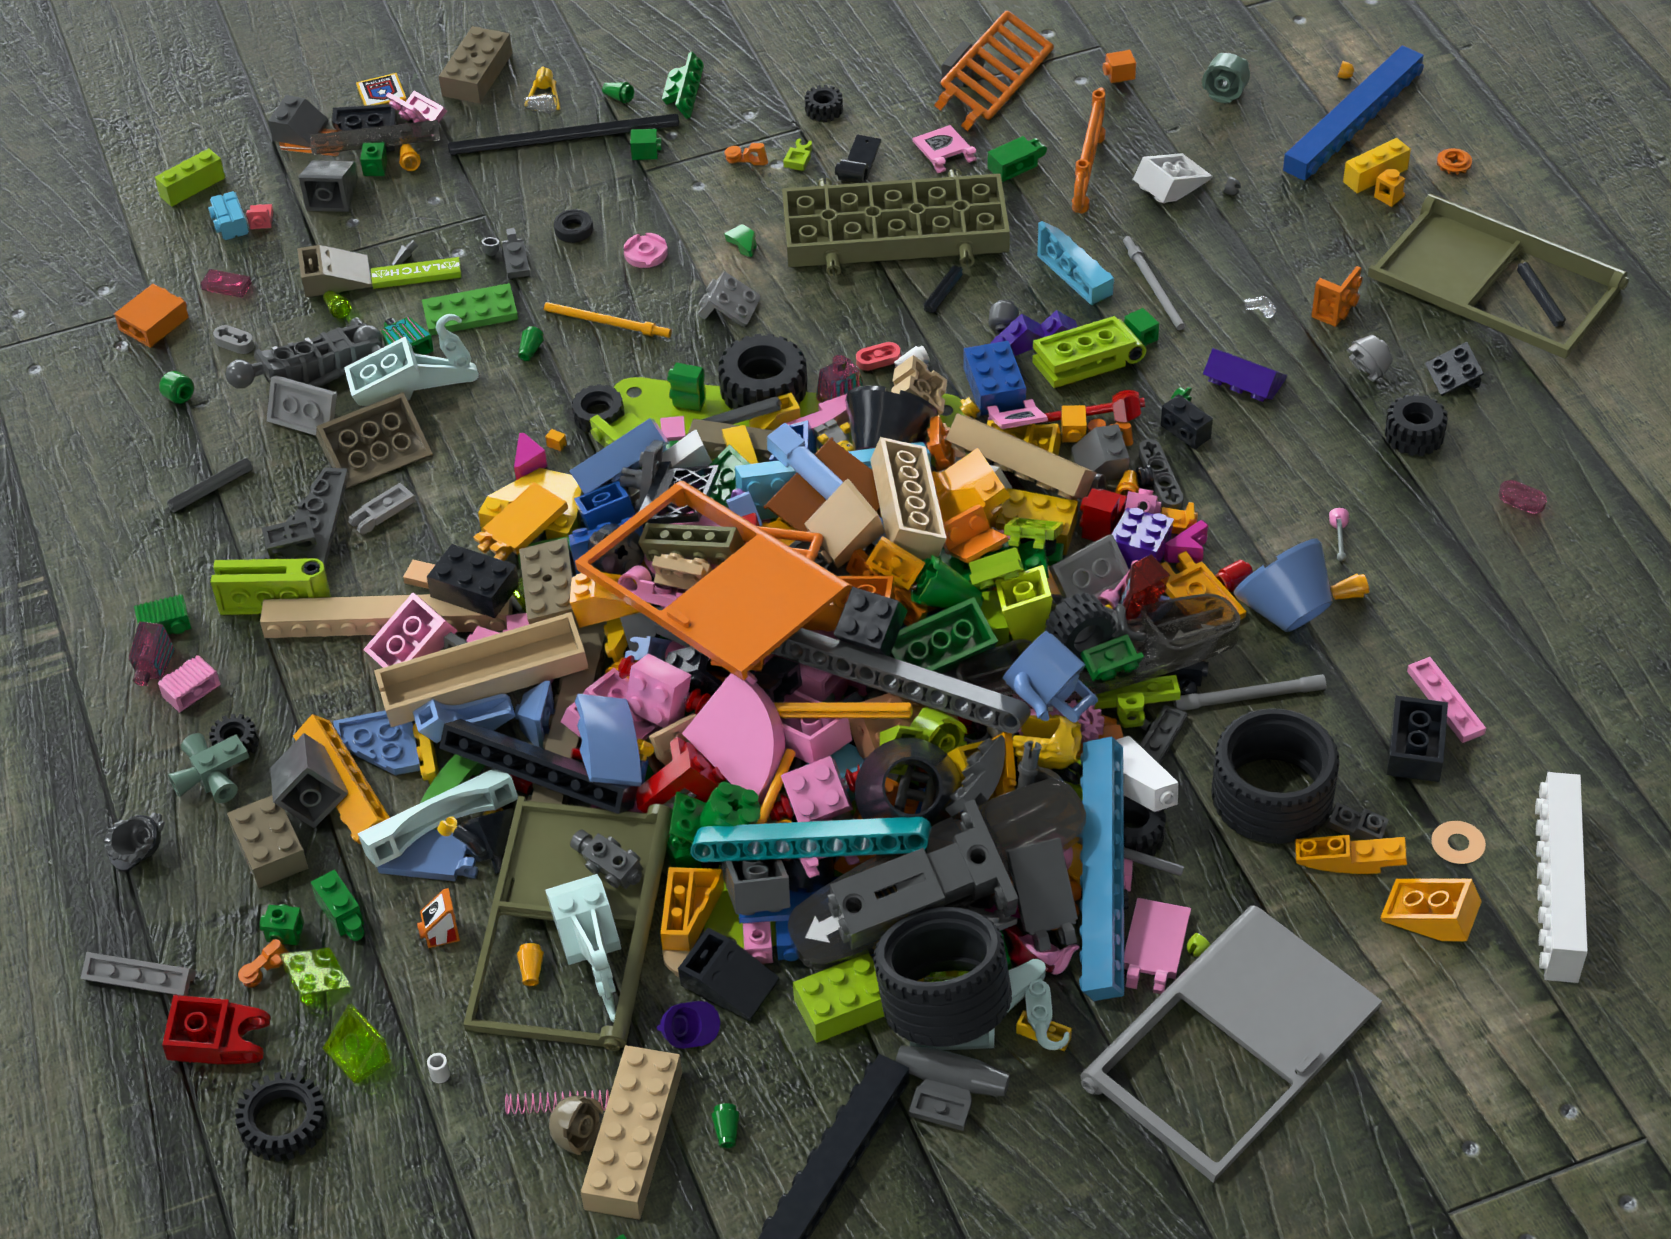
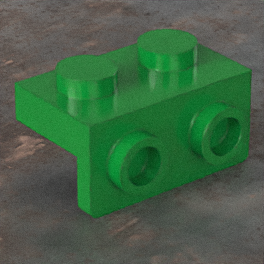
M1128 634L1086 649L1080 654L1093 682L1102 679V681L1110 680L1117 675V672L1123 670L1125 673L1131 672L1139 667V663L1144 658L1142 652L1137 654Z

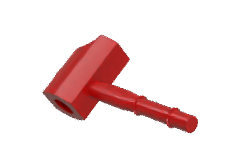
M1124 390L1112 396V403L1085 407L1086 416L1114 412V419L1116 421L1128 422L1141 414V408L1145 407V400L1139 397V392ZM1061 411L1044 413L1048 418L1046 422L1061 420Z

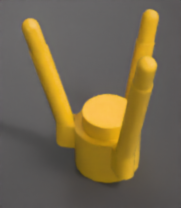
M541 67L537 71L536 80L533 82L532 89L524 106L526 108L529 106L537 87L540 89L551 87L556 109L560 110L556 80L553 79V72L548 68Z

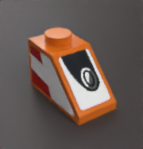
M449 888L443 889L420 911L422 922L417 923L420 939L426 938L428 948L460 941Z

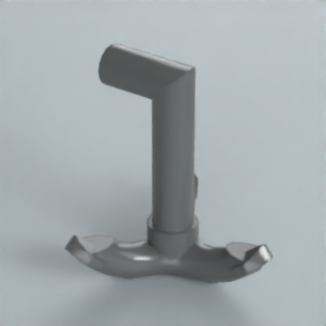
M1118 604L1115 610L1104 606L1116 622L1114 625L1116 632L1113 634V639L1128 634L1130 640L1140 642L1146 640V633L1134 632L1129 629L1125 607L1122 604Z

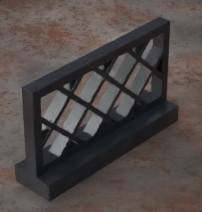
M671 461L661 462L639 511L679 481L689 483L695 480L689 485L696 489L699 488V491L710 497L720 473L719 465L672 468ZM671 502L642 526L644 529L646 523L699 522L702 514L688 505L676 509L678 506Z

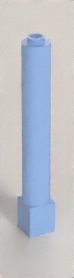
M786 423L767 436V450L786 468L791 466L826 500L843 483L840 478L805 447V440ZM885 533L873 541L872 544H878L882 536L886 538Z

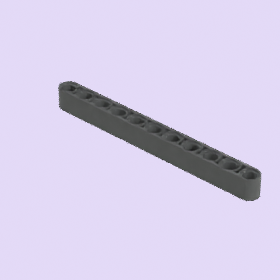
M804 628L799 629L783 642L779 648L771 652V654L1007 733H1016L1031 715L1029 706L1019 699Z

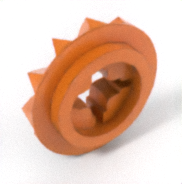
M1451 148L1443 150L1438 154L1437 165L1440 166L1441 171L1447 170L1448 174L1453 172L1458 175L1459 172L1466 173L1467 169H1471L1472 158L1461 149Z

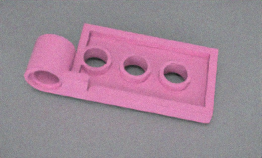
M643 566L632 567L618 580V584L644 601L661 605L663 609L687 591L655 584L654 581L652 582L650 572Z

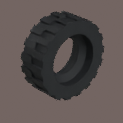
M597 384L583 388L572 400L574 422L579 429L586 433L592 429L590 419L595 415H599L609 425L625 415L620 392H617L614 387L611 388L608 385ZM596 404H606L610 407L608 411L601 414L587 413V409Z

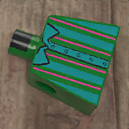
M410 317L396 321L395 318H389L385 321L384 328L381 330L385 347L406 337L412 345L415 354L426 355L434 351L431 334Z

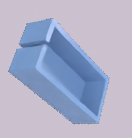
M649 418L571 469L570 473L583 493L586 494L605 486L611 481L612 483L620 481V476H623L621 473L623 467L634 470L641 468L639 466L640 454L654 440L664 441L663 452L667 450L665 446L669 442L655 420Z

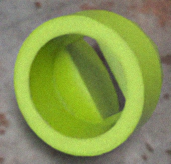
M1195 933L1187 943V950L1189 953H1193L1194 957H1199L1211 944L1202 935Z

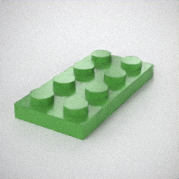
M510 283L422 300L428 332L431 336L438 335L436 323L442 316L447 314H454L462 319L461 323L455 320L446 322L444 327L449 332L518 319Z

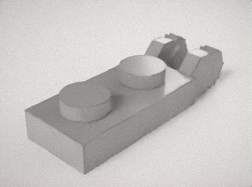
M398 483L361 506L362 508L355 511V513H352L348 522L353 527L358 526L357 531L365 535L371 532L375 525L382 523L414 503L415 497L405 486Z

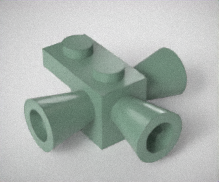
M200 733L191 734L186 737L181 744V750L189 756L192 768L168 774L176 794L181 797L197 783H200L206 793L212 792L214 801L217 803H225L233 799L237 794L238 788L229 779L226 769L249 758L248 752L238 736L234 735L210 748L207 747L205 738Z

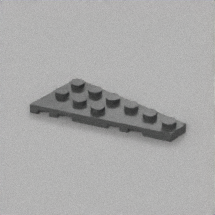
M323 468L311 485L310 493L305 500L302 499L297 505L298 510L293 516L290 515L286 521L310 516L317 544L312 545L311 541L274 549L273 555H268L267 552L260 559L315 558L321 560L324 568H326L349 476L347 468Z

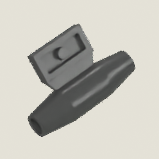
M901 1045L896 1057V1062L909 1067V1074L924 1080L916 1088L909 1109V1116L962 1131L965 1129L972 1107L970 1093L1005 1096L1010 1083L1009 1073L980 1060L936 1048Z

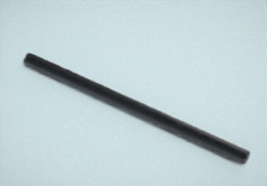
M675 113L455 141L448 143L449 153L454 155L627 133L633 129L667 128L679 126V116Z

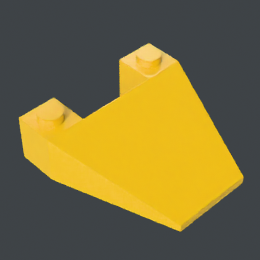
M538 468L487 496L478 512L481 532H484L483 527L535 482L566 501L569 507L545 529L547 540L569 537L568 535L573 534L574 530L580 529L581 515L574 498L583 495V491L572 475Z

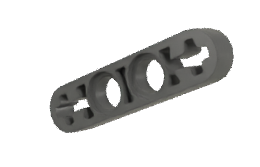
M1152 439L1142 441L1139 445V458L1143 467L1145 468V465H1160L1163 467L1161 470L1152 469L1154 476V485L1152 487L1156 496H1158V500L1162 502L1161 507L1181 510L1183 494L1161 445ZM1165 481L1170 483L1171 485L1163 487L1160 486L1158 483Z

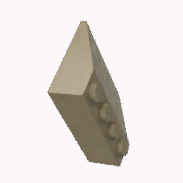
M404 392L318 425L316 428V437L332 468L348 469L349 476L345 490L433 454Z

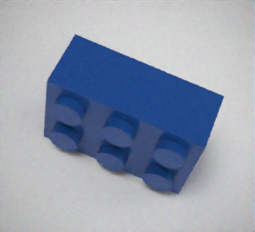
M1009 341L964 348L963 368L976 405L980 409V416L989 414L987 407L997 405L999 412L1025 408L1023 400H1026V386Z

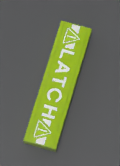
M459 257L371 268L373 289L462 277Z

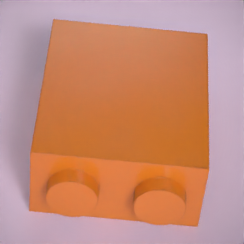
M151 284L114 313L120 331L150 348L189 318L186 302L181 297H176L165 288H160L155 284Z

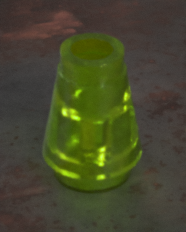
M327 291L324 294L323 300L333 317L345 318L350 314L351 304L348 299L333 291Z

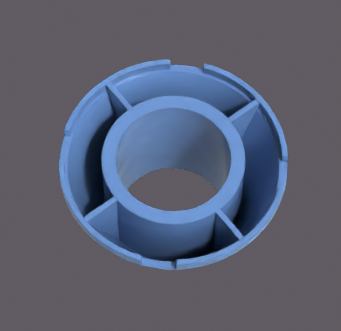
M1317 538L1300 543L1276 556L1278 560L1266 568L1262 565L1234 590L1236 598L1285 632L1295 630L1320 615L1331 606L1333 601L1322 543Z

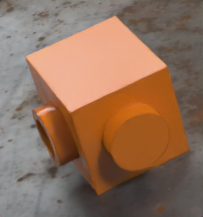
M1131 50L1106 54L1103 72L1104 75L1108 76L1111 83L1135 79L1136 61Z

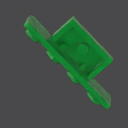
M694 52L688 54L685 66L674 68L669 72L662 100L666 105L676 101V107L686 119L691 118L704 68L702 60Z

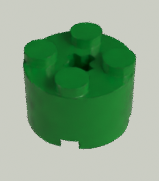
M721 782L711 793L700 814L701 827L756 824L761 815L758 794L753 790H747L735 784Z

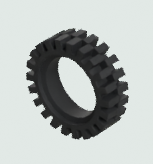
M281 1072L274 1073L275 1080L270 1081L269 1076L266 1075L262 1077L263 1085H260L257 1080L253 1082L252 1087L254 1091L252 1092L246 1088L243 1092L245 1099L239 1098L237 1102L239 1109L235 1108L236 1126L245 1147L249 1151L252 1149L253 1155L257 1157L262 1153L263 1159L270 1161L272 1155H274L275 1161H282V1154H287L288 1160L295 1159L293 1151L296 1150L302 1156L306 1153L304 1146L307 1144L312 1149L316 1145L314 1137L320 1140L323 1136L321 1129H326L327 1125L325 1120L327 1119V1112L319 1088L314 1086L313 1081L310 1079L305 1081L304 1075L298 1074L295 1079L293 1072H286V1077L283 1079ZM280 1097H291L300 1100L306 1105L307 1113L303 1123L289 1134L271 1136L261 1132L256 1127V1118L259 1111L271 1100Z

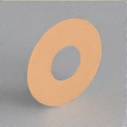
M1462 821L1445 822L1439 825L1432 834L1434 850L1439 856L1449 862L1458 864L1470 863L1480 858L1484 853L1486 846L1484 836L1476 827ZM1453 834H1462L1468 838L1469 846L1462 851L1454 850L1449 846L1448 838Z

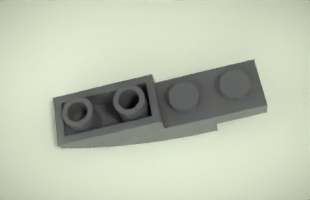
M1002 735L994 740L991 738L986 739L978 746L980 751L975 752L966 760L968 765L961 772L965 776V779L962 781L963 787L958 788L950 795L952 801L945 808L951 817L963 810L965 802L974 799L977 806L986 802L993 794L1000 780L1005 759V738Z

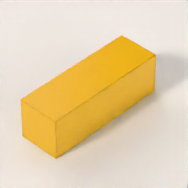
M1023 1010L1016 1024V1033L1037 1041L1036 1033L1027 1020V1012ZM1051 1021L1047 1030L1049 1040L1058 1042L1063 1039L1065 1032L1070 1034L1067 1045L1059 1049L1065 1051L1071 1040L1072 1028Z

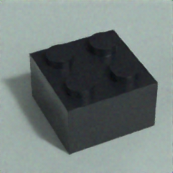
M852 587L834 635L840 641L890 657L908 610L898 600Z

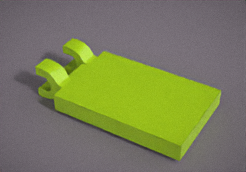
M1014 517L1004 527V534L1010 536L1009 546H1019L1022 537L1035 539L1033 548L1044 549L1046 540H1054L1063 532V522Z

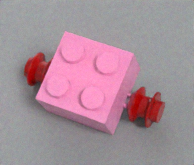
M649 653L636 663L635 657L630 655L627 658H623L618 666L619 677L621 679L629 677L626 699L630 711L662 728L684 717L685 709L687 712L695 710L697 715L711 698V695L708 693L701 696V690L698 688L689 693L691 674Z
M829 756L781 775L788 797L781 794L780 801L774 803L770 812L771 820L777 819V821H780L781 817L784 816L791 820L793 813H795L798 822H813L833 818L854 810L846 789L849 787L855 793V783L861 768L858 764L857 771L853 773L846 769L845 778L842 779L836 761Z

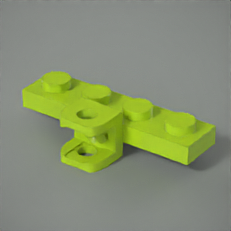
M1176 675L1114 682V685L1094 693L1098 699L1094 710L1117 707V715L1122 727L1143 726L1145 722L1143 711L1145 704L1180 700L1181 692ZM1130 716L1136 717L1135 720H1129L1127 718Z

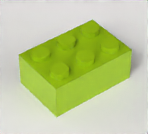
M869 953L793 982L794 1001L816 1043L884 1017L874 961Z

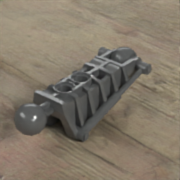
M355 317L350 321L351 326L345 328L338 327L327 333L322 332L320 336L313 339L305 338L304 341L288 343V345L281 347L275 346L271 350L261 351L256 349L254 358L257 363L250 364L245 360H234L227 366L225 376L227 382L237 389L248 387L252 384L254 377L263 375L269 383H271V377L277 375L320 388L346 373L344 367L382 349L381 332L372 325L363 324L358 317Z

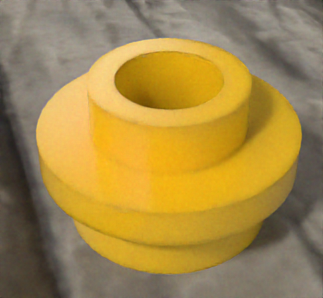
M970 397L960 400L962 406L959 408L965 416L977 418L980 409Z

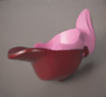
M1016 925L1003 929L1012 942L1008 952L1010 960L1017 967L1032 959H1039L1045 963L1046 972L1058 975L1066 969L1073 953L1079 949L1077 944L1068 945L1061 950L1050 944V950L1036 951L1032 935H1024Z

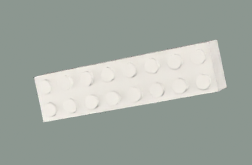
M1548 772L1545 783H1540L1539 797L1541 799L1537 798L1535 805V814L1540 815V820H1537L1536 836H1540L1541 841L1537 842L1536 849L1537 857H1541V863H1538L1537 879H1542V885L1538 886V901H1542V907H1539L1538 923H1543V929H1540L1539 946H1544V952L1540 953L1539 967L1544 969V980L1578 983L1587 955L1581 778L1577 774Z

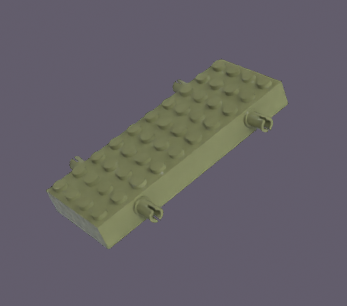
M951 169L948 172V177L841 185H832V181L829 178H826V184H824V178H821L818 181V186L782 189L788 267L827 265V274L833 276L832 270H835V276L841 273L840 264L958 255H960L961 265L966 267V260H968V266L970 267L975 262L973 254L1009 252L1010 230L1001 174L962 176L959 169H956V175H954V169Z

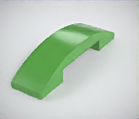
M454 755L435 777L420 803L468 781L472 774L478 776L485 765L459 755Z

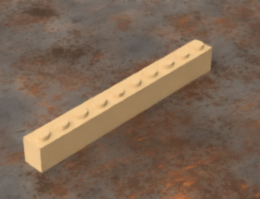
M430 594L417 595L457 629V632H474L477 626L492 631L507 630L506 616L512 615L513 611L511 598L497 617L492 618L432 598ZM410 595L263 600L260 624L264 638L376 635Z

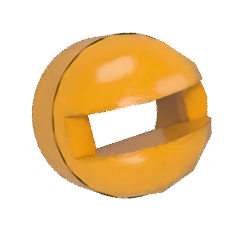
M1342 61L1337 77L1342 79L1351 78L1354 73L1353 65Z

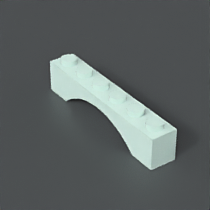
M491 769L358 833L366 856L378 867L401 856L413 842L430 830L438 827L440 822L445 821L448 817L456 819L473 813L496 810L517 800L518 795L513 780L508 773Z

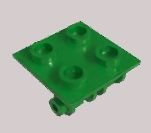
M678 791L675 796L669 834H671L669 841L675 848H680L686 841L693 843L697 830L701 828L700 814L706 804Z

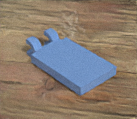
M435 829L418 838L401 856L377 867L378 872L381 874L456 881L457 875L476 879L478 867H475V858L465 857V854L473 856L468 847L453 837V833L450 836H443Z

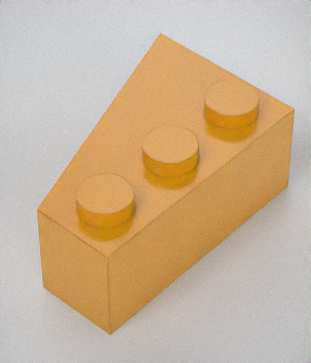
M669 867L661 926L662 950H692L724 890L722 869Z

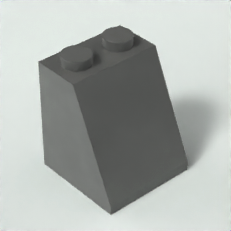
M312 160L299 175L306 211L349 212L358 179L355 161Z
M305 733L270 767L273 803L313 828L348 794V790L325 747Z

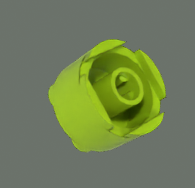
M925 707L910 725V727L922 729L923 733L920 739L935 744L945 753H949L955 748L967 744L964 741V733L967 734L964 724L941 710Z

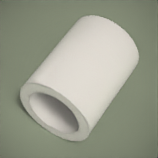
M434 1053L429 1056L427 1065L431 1080L435 1083H444L450 1077L445 1055Z

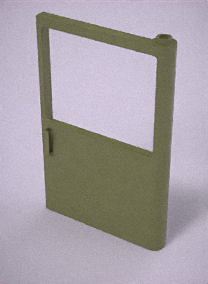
M1431 193L1425 198L1418 218L1377 264L1369 267L1368 277L1564 359L1568 357L1619 291L1625 290L1629 282L1626 271ZM1520 252L1527 253L1608 286L1606 293L1565 344H1561L1474 307Z
M518 796L464 1019L465 1031L601 1046L611 1051H617L625 1047L670 835L673 809L666 805L653 804L648 807L647 813L625 811L617 814L602 808L526 801L525 796ZM583 829L591 834L593 839L598 833L605 838L610 836L626 852L629 849L635 852L641 858L640 864L643 868L641 871L642 877L636 885L630 884L627 889L619 885L616 889L604 879L606 877L601 872L598 874L610 905L615 926L617 928L633 929L613 1026L602 1027L601 1033L598 1034L475 1019L499 917L509 915L554 920L545 890L595 875L585 867L586 861L582 854L570 847L573 835L578 830Z

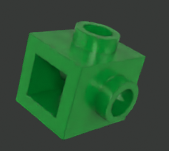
M284 904L268 905L266 914L262 915L260 919V930L263 931L266 942L278 939L282 944L298 945L304 927V919L300 907H290Z

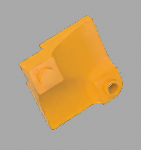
M978 448L942 472H932L943 523L977 504L983 507L986 518L989 520L994 516L991 511L1011 498Z

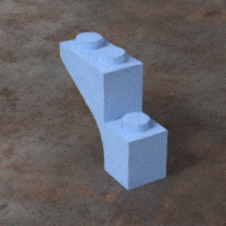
M498 694L460 705H446L432 699L413 711L418 732L435 743L441 741L444 724L451 721L463 719L487 729L495 730L515 717L511 699L506 694Z

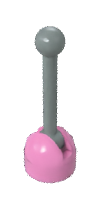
M1335 508L1329 513V521L1332 527L1338 531L1339 553L1337 554V559L1343 562L1347 556L1344 553L1342 528L1348 525L1349 512L1344 508Z

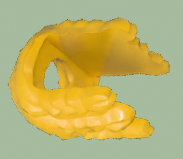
M1049 714L1048 721L1037 719V715H1030L1021 727V732L1024 733L1023 736H1013L1014 754L1018 757L1017 765L1022 761L1024 744L1027 741H1033L1032 751L1035 748L1036 742L1041 744L1042 748L1038 760V765L1041 768L1065 769L1071 764L1078 762L1076 757L1080 751L1082 739L1081 724L1078 721L1071 722L1065 716L1057 714L1053 716Z

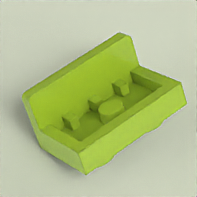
M1015 547L969 563L972 573L969 576L972 585L980 586V589L995 585L994 581L1004 578V581L1019 577L1018 573L1024 571L1018 549Z

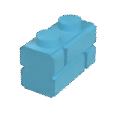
M232 191L225 193L223 196L211 197L212 206L208 207L216 233L221 232L225 240L235 238L236 235L239 237L248 234L246 219L236 192Z

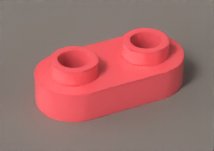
M885 342L863 348L856 354V365L862 370L869 371L894 364V361L901 357L900 347L896 343Z

